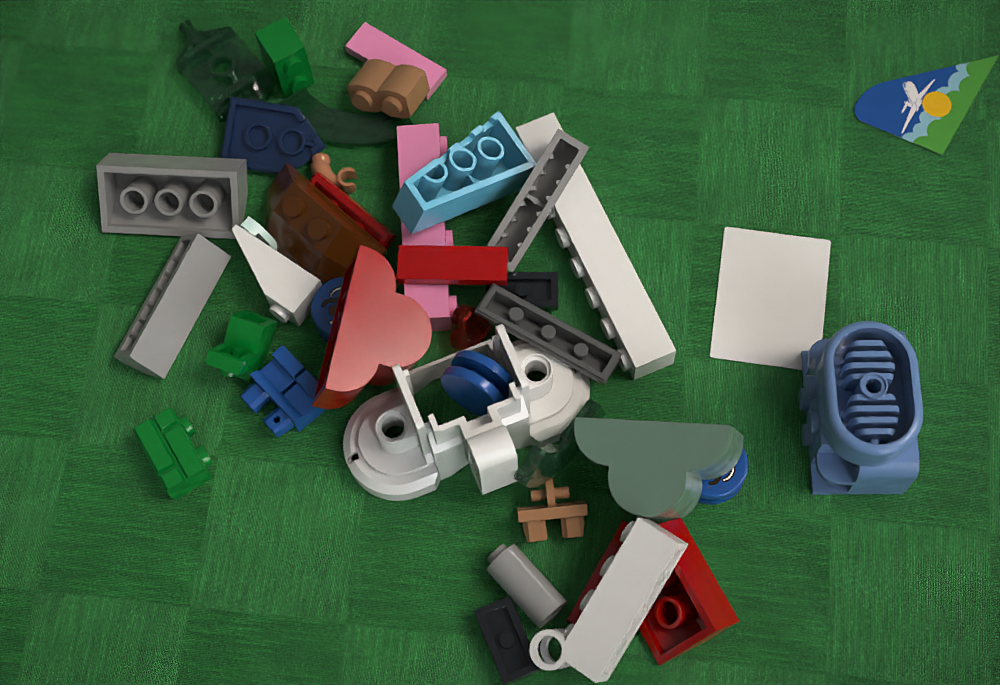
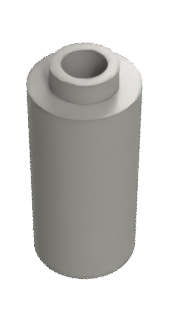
M502 544L487 558L490 562L487 572L539 629L556 617L568 603L515 544L508 548L505 544Z

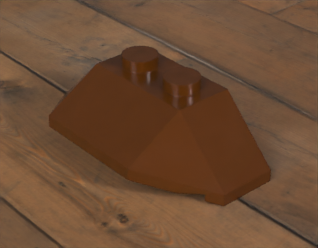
M285 163L266 193L265 230L277 242V251L318 278L321 283L328 282L334 278L344 277L345 269L360 245L371 248L384 256L387 249L294 167Z

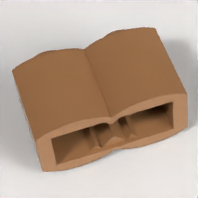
M380 59L367 60L347 85L352 105L359 110L367 112L383 111L387 115L397 118L411 117L430 92L424 70L406 64L395 66Z

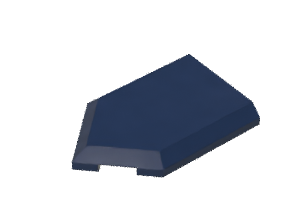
M230 97L220 158L246 159L247 170L279 174L285 163L290 164L297 170L312 159L313 155L327 148L298 107Z

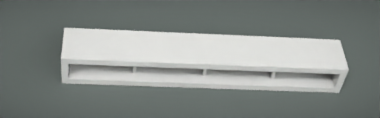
M553 112L516 127L515 133L537 163L558 128L560 130L562 128ZM579 164L547 219L553 218L557 229H555L557 240L562 249L568 248L572 256L570 259L571 268L577 279L583 278L587 286L585 289L586 298L591 308H598L603 318L600 320V325L604 335L608 340L613 338L618 348L617 351L622 354L619 361L620 367L623 371L629 370L633 380H636L673 364L676 349L582 166Z

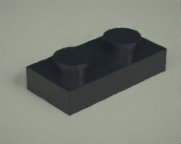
M508 272L507 285H498L543 311L558 310V272ZM486 285V293L491 285Z
M510 596L474 611L503 685H510L541 671V668L536 666L531 659L530 642Z

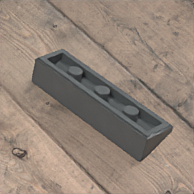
M494 283L474 312L496 326L503 324L507 332L602 385H605L622 356L620 352Z

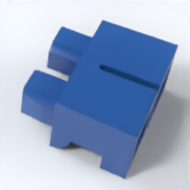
M284 345L280 346L272 354L274 359L262 370H256L250 374L254 382L241 394L244 403L255 414L269 402L276 407L274 411L263 419V422L277 438L293 427L300 432L327 410L312 406L318 381L305 370L304 366Z

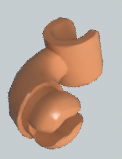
M320 152L312 156L310 168L313 175L316 172L323 174L347 194L356 191L354 183L344 182L346 179H357V173L353 168H343L336 175L331 170L329 165L330 159L326 153Z

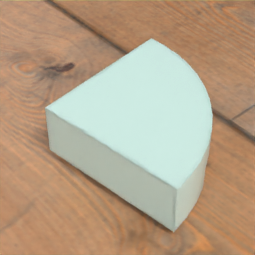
M248 216L241 224V227L277 251V242L260 224Z

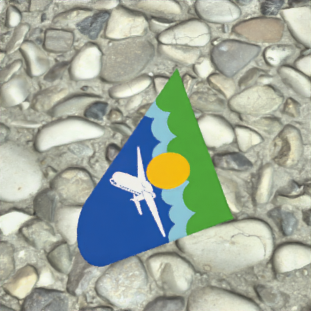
M998 56L879 83L869 88L858 99L855 105V115L861 122L943 155Z

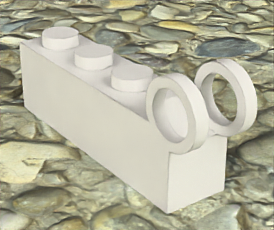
M638 517L636 522L631 521L620 537V541L623 544L616 556L611 555L602 566L600 575L603 578L596 590L591 589L582 600L580 610L583 612L575 624L571 623L566 629L542 630L533 637L530 643V656L534 664L543 670H556L572 666L595 683L608 681L686 550L688 543L650 519ZM553 637L560 642L562 647V653L558 661H555L548 651L549 642ZM540 641V652L543 660L540 658L538 654V645Z

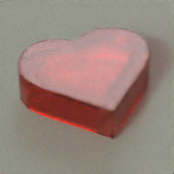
M462 304L453 312L452 325L454 329L450 335V344L455 350L461 351L479 344L493 328L487 320L474 313L476 307Z

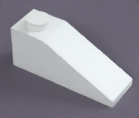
M235 224L232 228L233 234L270 305L269 311L278 320L284 323L290 320L299 327L311 312L313 298L322 286L321 281Z

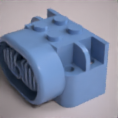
M855 322L841 328L829 339L818 340L809 351L801 352L803 388L799 389L798 403L799 409L805 410L806 424H802L801 441L803 446H808L812 495L904 494L915 481L919 472L917 435L923 422V404L917 356L912 345L906 339L905 332L897 331L893 327L880 322Z

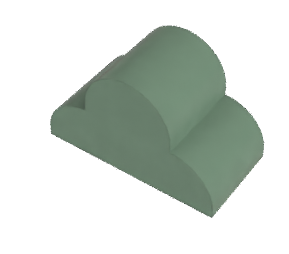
M575 417L574 422L575 438L580 450L593 462L608 468V484L615 501L629 513L657 523L686 517L695 508L700 499L702 481L715 479L728 473L740 459L744 444V436L731 425Z

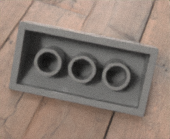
M109 153L96 165L102 232L168 236L199 233L203 237L236 239L232 228L235 224L241 227V224L244 222L248 195L246 159Z

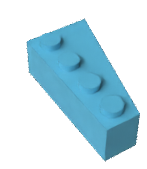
M498 111L484 125H479L472 130L469 136L460 143L456 142L448 148L447 152L440 158H435L404 181L392 207L412 235L520 191L537 163L500 111Z

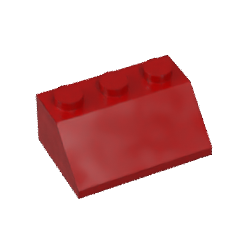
M682 518L658 524L688 543V546L639 627L659 666L712 639L740 622Z

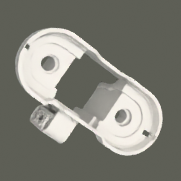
M500 324L495 326L496 335L492 336V340L484 341L464 350L475 351L491 358L512 376L515 383L508 384V399L488 406V414L468 422L465 416L438 426L434 414L428 415L429 422L423 423L415 403L414 394L418 393L432 380L440 378L446 368L451 366V361L458 352L410 371L408 369L402 371L400 364L392 366L397 388L367 400L354 412L347 424L343 439V450L347 465L354 479L362 488L370 494L386 500H410L435 491L440 480L452 476L467 464L471 468L481 494H487L519 481L518 459L515 449L528 445L542 448L564 439L574 431L575 417H584L588 409L590 398L589 377L577 370V373H575L572 367L523 340L511 343L504 325ZM533 371H540L545 374V378L537 382L529 380L526 376ZM392 426L404 428L402 434L396 438L385 436L387 429ZM358 454L359 459L353 461L352 456Z

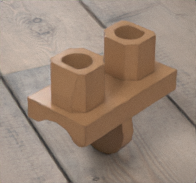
M552 477L544 478L545 489L531 490L532 502L546 500L547 504L517 507L518 522H522L527 542L547 540L545 520L560 518L563 538L583 536L584 516L588 515L587 503L584 500L555 503V499L570 498L568 486L554 488Z

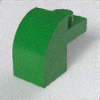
M245 309L231 315L224 343L208 350L205 364L216 367L217 372L221 375L238 377L249 382L252 381L250 374L256 370L260 371L270 350L278 321Z

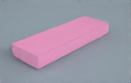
M366 22L345 45L347 53L364 63L370 59H380L395 66L406 64L424 70L430 92L425 97L426 100H429L447 77V69Z

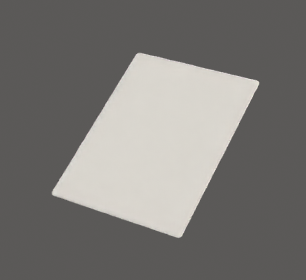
M725 227L710 357L802 370L801 352L809 351L812 345L823 337L831 242L824 239Z

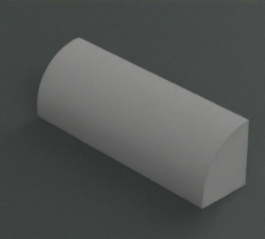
M559 128L487 246L508 247V270L514 272L590 148Z
M199 233L182 235L114 357L138 371L156 378L165 379L231 256Z

